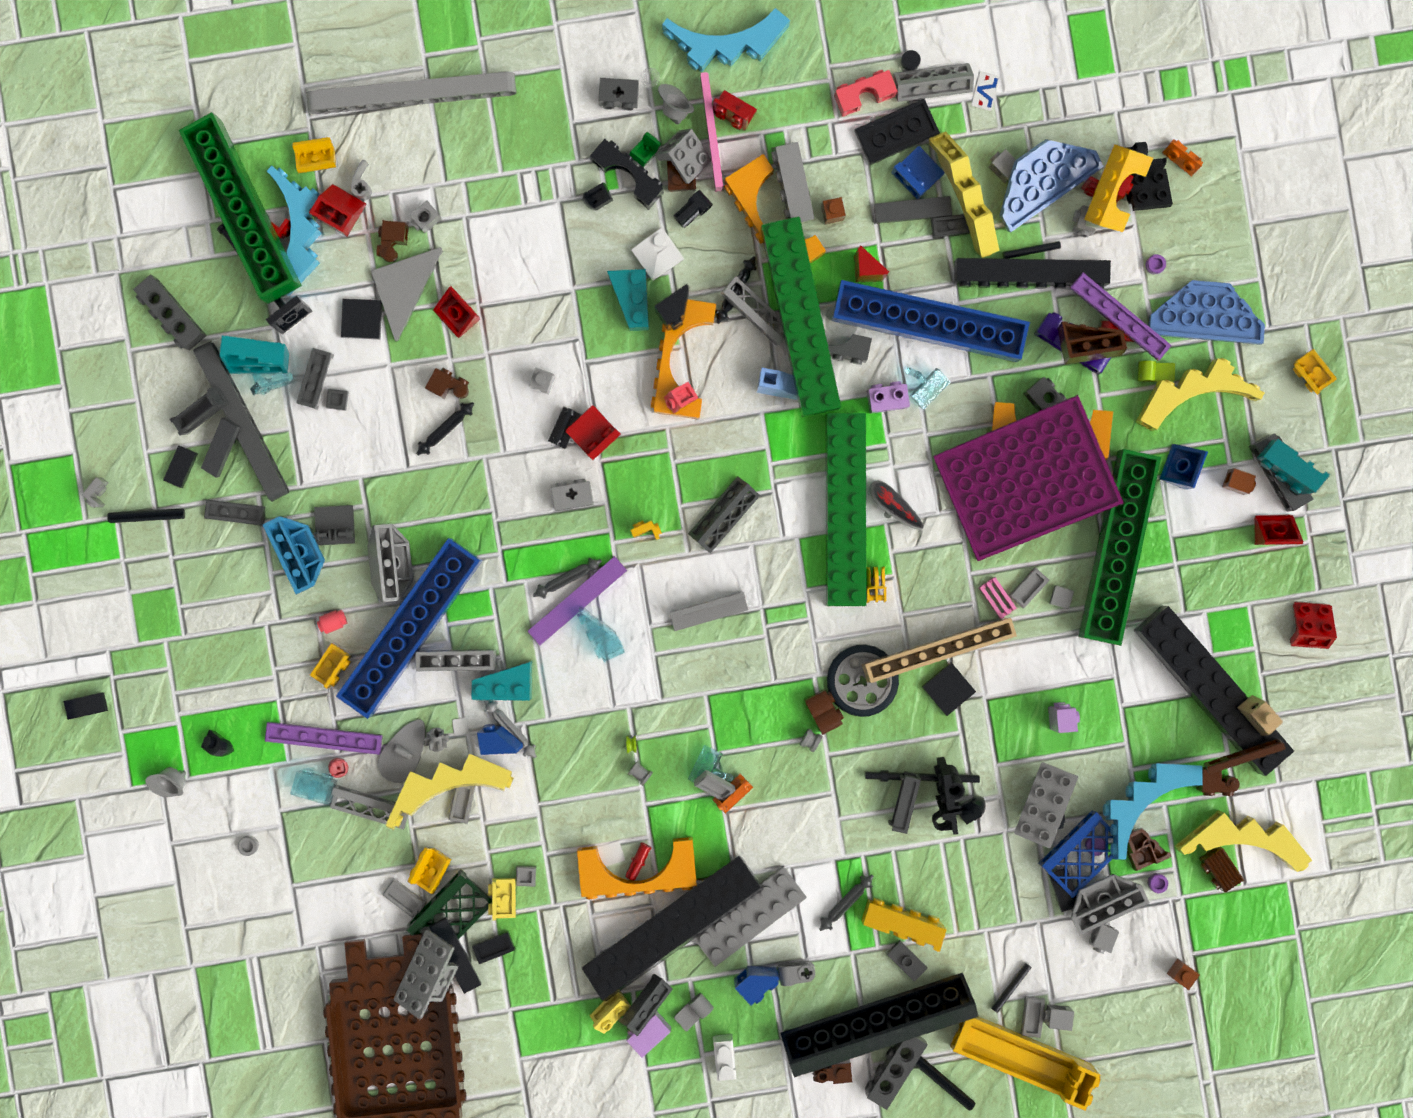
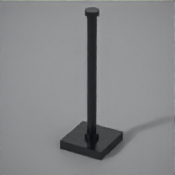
M224 224L218 226L217 231L224 235L236 251ZM297 295L286 304L279 298L274 301L279 309L270 315L266 321L283 335L310 314L312 309Z

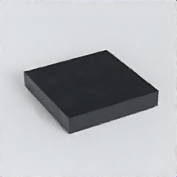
M342 299L341 337L380 340L382 301Z
M952 662L922 686L946 716L976 693Z

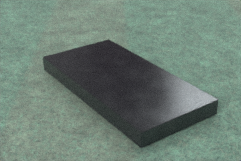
M925 98L854 130L869 165H873L940 134Z

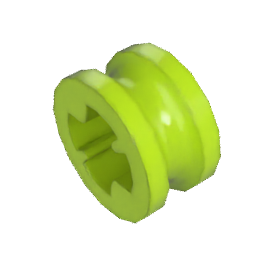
M626 736L627 753L631 751L637 753L636 736H633V738Z

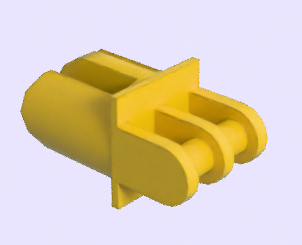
M885 566L880 569L881 586H879L878 567H873V586H871L870 567H866L867 603L870 601H875V603H878V601L886 602ZM869 589H874V595H870ZM878 589H883V595H878Z

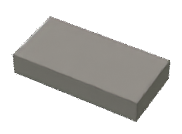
M1034 567L1009 596L1022 608H1025L1049 582V579Z
M705 770L694 780V786L721 801H724L736 791L735 785L708 770Z
M476 786L455 788L448 820L468 824Z
M394 879L382 894L412 918L425 902L397 879Z
M1025 996L1020 1033L1022 1036L1041 1038L1045 1007L1044 998Z

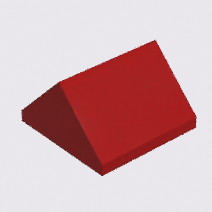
M862 246L857 249L854 255L855 283L883 281L890 271Z
M452 286L447 289L433 309L458 338L464 335L481 319Z
M1255 515V545L1303 544L1304 541L1293 515Z

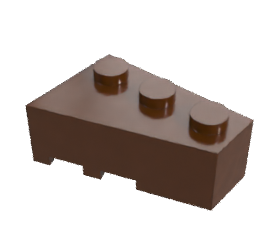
M1064 321L1057 328L1065 365L1122 356L1127 350L1123 330L1104 327L1095 328L1084 324H1068V322Z

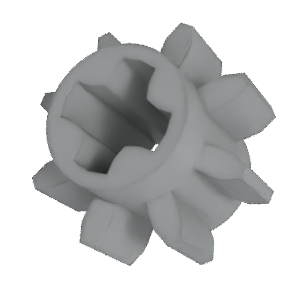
M433 728L426 732V738H424L425 746H429L430 751L439 752L444 747L447 748L449 736L444 734V729Z

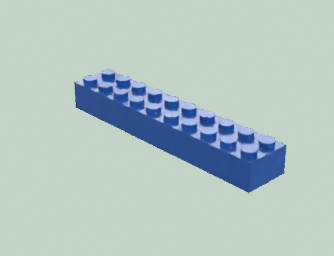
M841 280L831 321L1013 362L1022 360L1030 322L844 280Z
M448 538L336 697L365 718L372 717L413 660L416 652L423 646L483 560L452 538Z

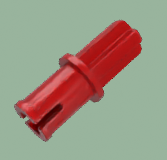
M643 842L640 843L635 856L631 858L632 862L625 874L627 879L631 881L636 880L642 866H645L644 862L652 849L651 846Z

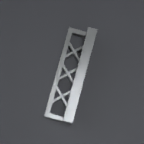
M969 63L894 73V80L898 91L896 96L898 102L973 92L974 74Z
M735 276L720 294L775 345H780L784 340V334L782 332L779 335L773 329V323L781 324L780 317ZM735 282L741 286L742 295H736L730 289ZM745 297L755 299L756 308L751 309L745 303ZM759 310H766L769 313V322H765L759 316Z
M744 592L670 612L669 614L674 630L678 631L747 611L748 607Z
M337 785L333 787L331 794L333 799L330 808L386 824L388 820L383 818H389L396 802ZM338 797L347 799L349 804L343 807L336 805ZM354 803L364 804L368 809L363 812L357 811ZM372 809L384 810L386 815L377 817ZM402 813V823L396 828L404 830L408 815Z

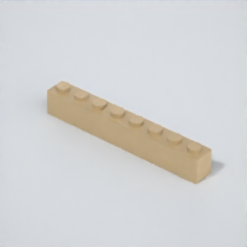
M1003 618L861 665L867 682L873 683L998 643L1017 635L1012 619Z

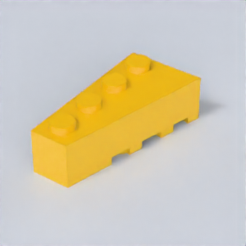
M877 898L873 900L868 899L861 920L863 925L887 934L893 931V935L904 940L910 937L912 941L921 946L926 945V943L933 945V950L940 952L947 931L942 922L939 921L940 918L933 915L925 917L921 915V912L910 909V912L905 911L902 906L897 904L889 906L884 904L885 901Z

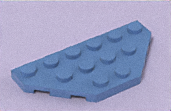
M1045 139L1015 160L999 214L1007 231H1014L1102 169L1104 166L1097 151Z
M1192 280L1149 316L1148 326L1160 336L1257 345L1264 343L1265 324L1255 316L1250 306L1243 298L1239 297L1234 291L1235 288L1230 283Z

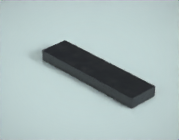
M445 917L429 925L430 930L454 947L448 962L458 965L454 976L463 993L465 994L480 986L481 981L448 918Z

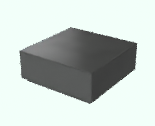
M328 389L326 408L346 411L349 392Z

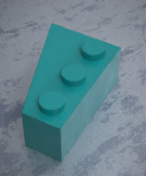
M646 269L607 271L629 330H649Z
M222 335L220 358L230 374H288L289 351L285 344Z
M1271 440L1257 457L1261 461V466L1267 470H1272L1278 480L1288 483L1291 486L1290 489L1298 495L1316 493L1331 474L1326 471L1322 474L1313 468L1314 463L1312 461L1305 462L1298 456L1299 453L1281 440Z
M532 661L472 680L471 700L530 701L532 699Z

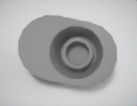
M661 84L658 87V92L663 99V113L675 124L679 125L687 117L688 113L694 112V107L681 90L669 84Z
M172 767L165 768L159 774L148 776L145 780L146 785L153 793L162 797L180 796L183 794V787L186 783V771L177 770Z

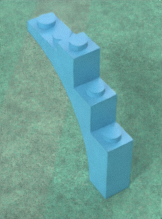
M775 8L765 19L753 27L729 35L694 33L678 26L668 18L663 22L662 30L669 40L674 39L678 43V47L682 51L689 52L687 54L688 65L695 71L698 69L700 72H703L716 55L722 64H728L730 67L745 50L749 57L761 61L788 29L790 20Z
M271 165L267 172L277 182L284 194L290 213L291 232L286 254L300 283H302L320 264L316 259L318 255L309 248L322 234L318 230L320 226L311 218L312 215L309 213L320 194L314 188L309 190L305 186L302 189L294 180L290 183L286 179L288 175L280 167L276 170Z
M1152 764L1148 771V777L1151 779V782H1129L1128 786H1126L1128 801H1106V804L1103 805V815L1106 816V820H1113V824L1110 827V832L1113 836L1110 852L1113 855V859H1126L1127 845L1132 828L1138 817L1150 803L1173 789L1203 785L1202 766Z

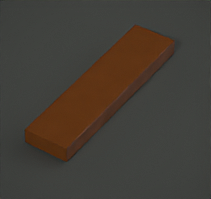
M1277 738L1205 762L1204 766L1206 771L1212 774L1285 750L1286 748L1284 743Z

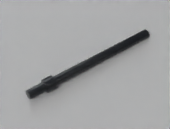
M880 770V772L865 771V779L880 780V782L901 780L900 775H903V773L889 772L888 770ZM917 773L920 775L921 781L938 782V777L935 774ZM959 775L962 782H980L979 775Z

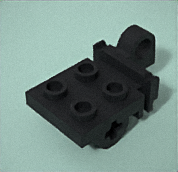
M1136 142L1132 147H1125L1148 156L1146 142ZM1166 158L1153 159L1146 177L1136 173L1130 174L1134 178L1131 181L1133 187L1127 195V201L1129 204H1132L1133 211L1172 206L1173 202L1167 170L1164 169L1167 163Z
M938 757L934 770L936 777H938L936 786L940 795L935 797L939 811L933 814L932 822L937 830H952L953 835L958 834L956 815L962 814V811L960 809V802H954V800L963 797L965 788L956 767L947 765L944 757ZM940 817L945 820L943 823H937L936 821Z

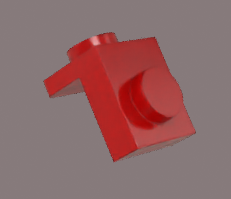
M287 218L280 227L271 222L280 238L284 240L285 237L290 235L291 221Z

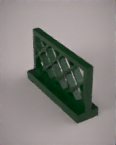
M460 869L407 924V931L411 935L420 933L419 931L423 927H429V925L435 923L434 916L437 913H445L448 918L449 912H459V921L450 922V924L460 925V931L456 934L458 939H460L488 910V904L492 903V898ZM467 883L472 887L473 894L461 895V888ZM473 898V907L461 908V899ZM475 898H484L488 903L484 907H475ZM450 899H459V908L448 909L447 902ZM473 911V918L470 921H462L461 912Z

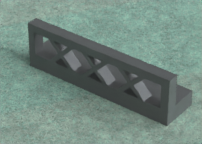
M737 476L688 535L711 553L760 495L748 483ZM750 491L753 495L747 501H744V496ZM738 507V512L731 516L732 510ZM722 522H726V526L719 530V525ZM713 536V541L707 546L705 544L706 540Z

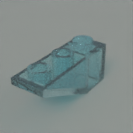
M583 606L580 607V613L577 616L581 624H585L588 629L585 632L589 641H594L596 645L594 651L598 659L602 658L606 662L625 653V649L616 631Z

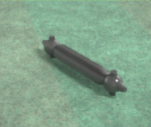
M589 558L587 564H581L549 581L545 587L539 584L533 597L545 599L547 592H554L586 575L590 570L596 572L598 565L602 562L601 559Z
M872 874L868 877L861 876V883L855 885L829 912L828 917L820 918V931L825 929L832 930V922L837 921L861 897L865 888L871 889L873 887L872 879L874 876Z

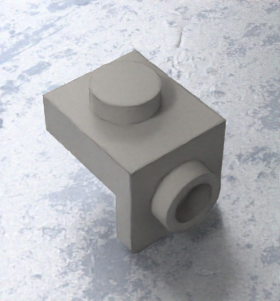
M1085 205L1076 210L1073 216L1075 223L1072 231L1077 232V235L1081 237L1092 236L1096 230L1095 228L1085 226L1086 220L1084 218L1089 208Z

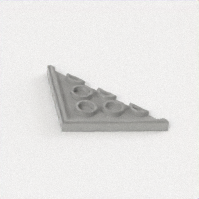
M441 247L371 271L395 341H399L415 305L424 291V287L443 252Z

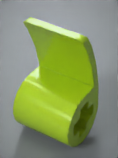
M1138 362V381L1159 382L1165 379L1171 382L1175 381V363Z

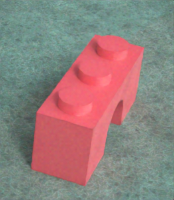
M879 70L873 73L872 77H861L851 85L846 83L837 87L834 98L841 116L844 117L860 110L862 104L859 95L864 92L873 94L877 104L895 97L898 91L890 70L885 72Z

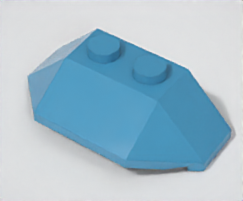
M282 516L262 524L295 594L297 595L314 587L325 559L309 525Z

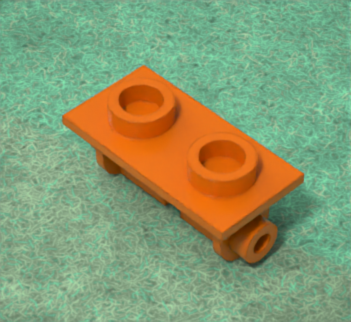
M1173 139L1162 153L1192 176L1202 167V158H1199L1192 151L1189 153L1185 152L1188 148L1179 140Z
M741 773L730 782L735 785L736 791L724 801L716 797L712 799L725 814L753 788Z

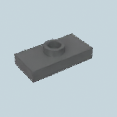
M901 940L886 953L914 982L927 970V966Z

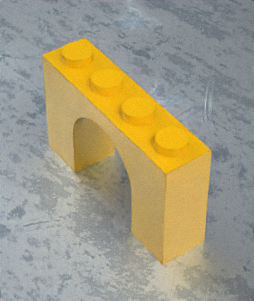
M1114 144L1084 220L1123 232L1130 214L1117 208L1116 197L1124 179L1132 173L1146 177L1153 158Z

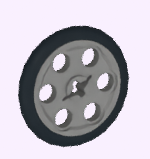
M855 645L846 648L834 658L827 674V688L835 700L834 703L842 711L858 717L872 716L885 710L893 702L898 691L899 674L886 678L887 685L883 688L877 686V681L873 683L866 681L865 686L863 684L853 686V684L860 681V676L866 678L861 664L888 656L883 650L871 645ZM852 658L860 660V666L856 669L850 667L849 663ZM845 673L849 676L847 684L839 682L841 674ZM850 691L857 693V699L853 702L847 700V693ZM868 693H874L876 695V701L874 703H868L866 701V695Z

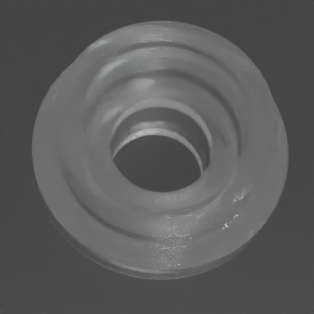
M646 68L641 73V82L646 87H655L660 81L659 72L654 68ZM649 75L654 77L652 81L647 80Z

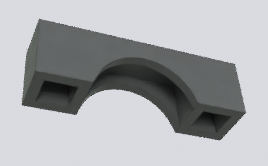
M853 334L842 345L833 346L828 344L830 356H832L833 360L843 361V359L851 360L852 364L862 365V362L866 363L868 360L872 338Z

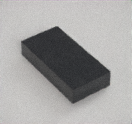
M178 445L163 481L183 488L198 453Z
M509 931L472 946L479 964L516 949Z

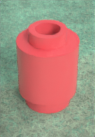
M342 609L319 616L320 621H317L319 630L321 632L324 631L326 634L341 629L345 624H348Z

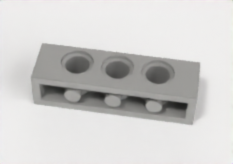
M496 649L416 652V671L496 669Z

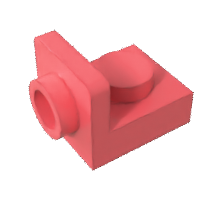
M686 382L670 391L664 399L667 407L673 413H676L681 408L696 401L698 396L690 383Z

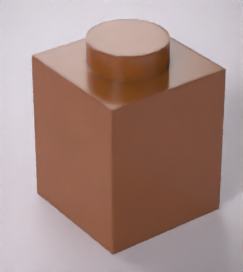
M842 197L822 202L821 209L825 224L844 221L846 214Z
M1235 468L1228 469L1222 488L1242 495L1250 494L1256 486V476Z
M1178 958L1167 972L1171 978L1187 990H1190L1200 974Z

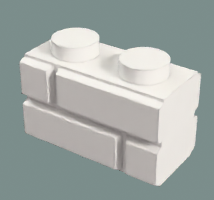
M732 1034L713 1036L717 1081L736 1079Z

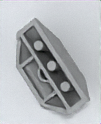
M393 524L373 525L367 546L371 584L381 603L401 601L413 581L409 541Z
M1112 874L1078 890L1071 919L1078 934L1082 935L1149 904V900L1142 885Z

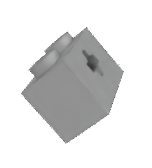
M585 479L574 480V484L567 485L566 482L556 483L555 487L551 488L555 511L594 505L591 484L589 481L586 482ZM571 489L578 494L574 496L573 500L567 496Z

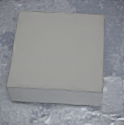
M1054 586L1049 604L1069 609L1074 591Z
M517 866L516 886L535 887L536 866Z

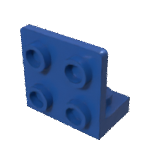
M920 146L901 163L896 164L891 172L916 199H919L944 175V171Z

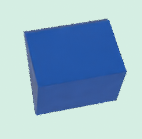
M1172 444L1160 480L1186 490L1194 489L1208 452Z

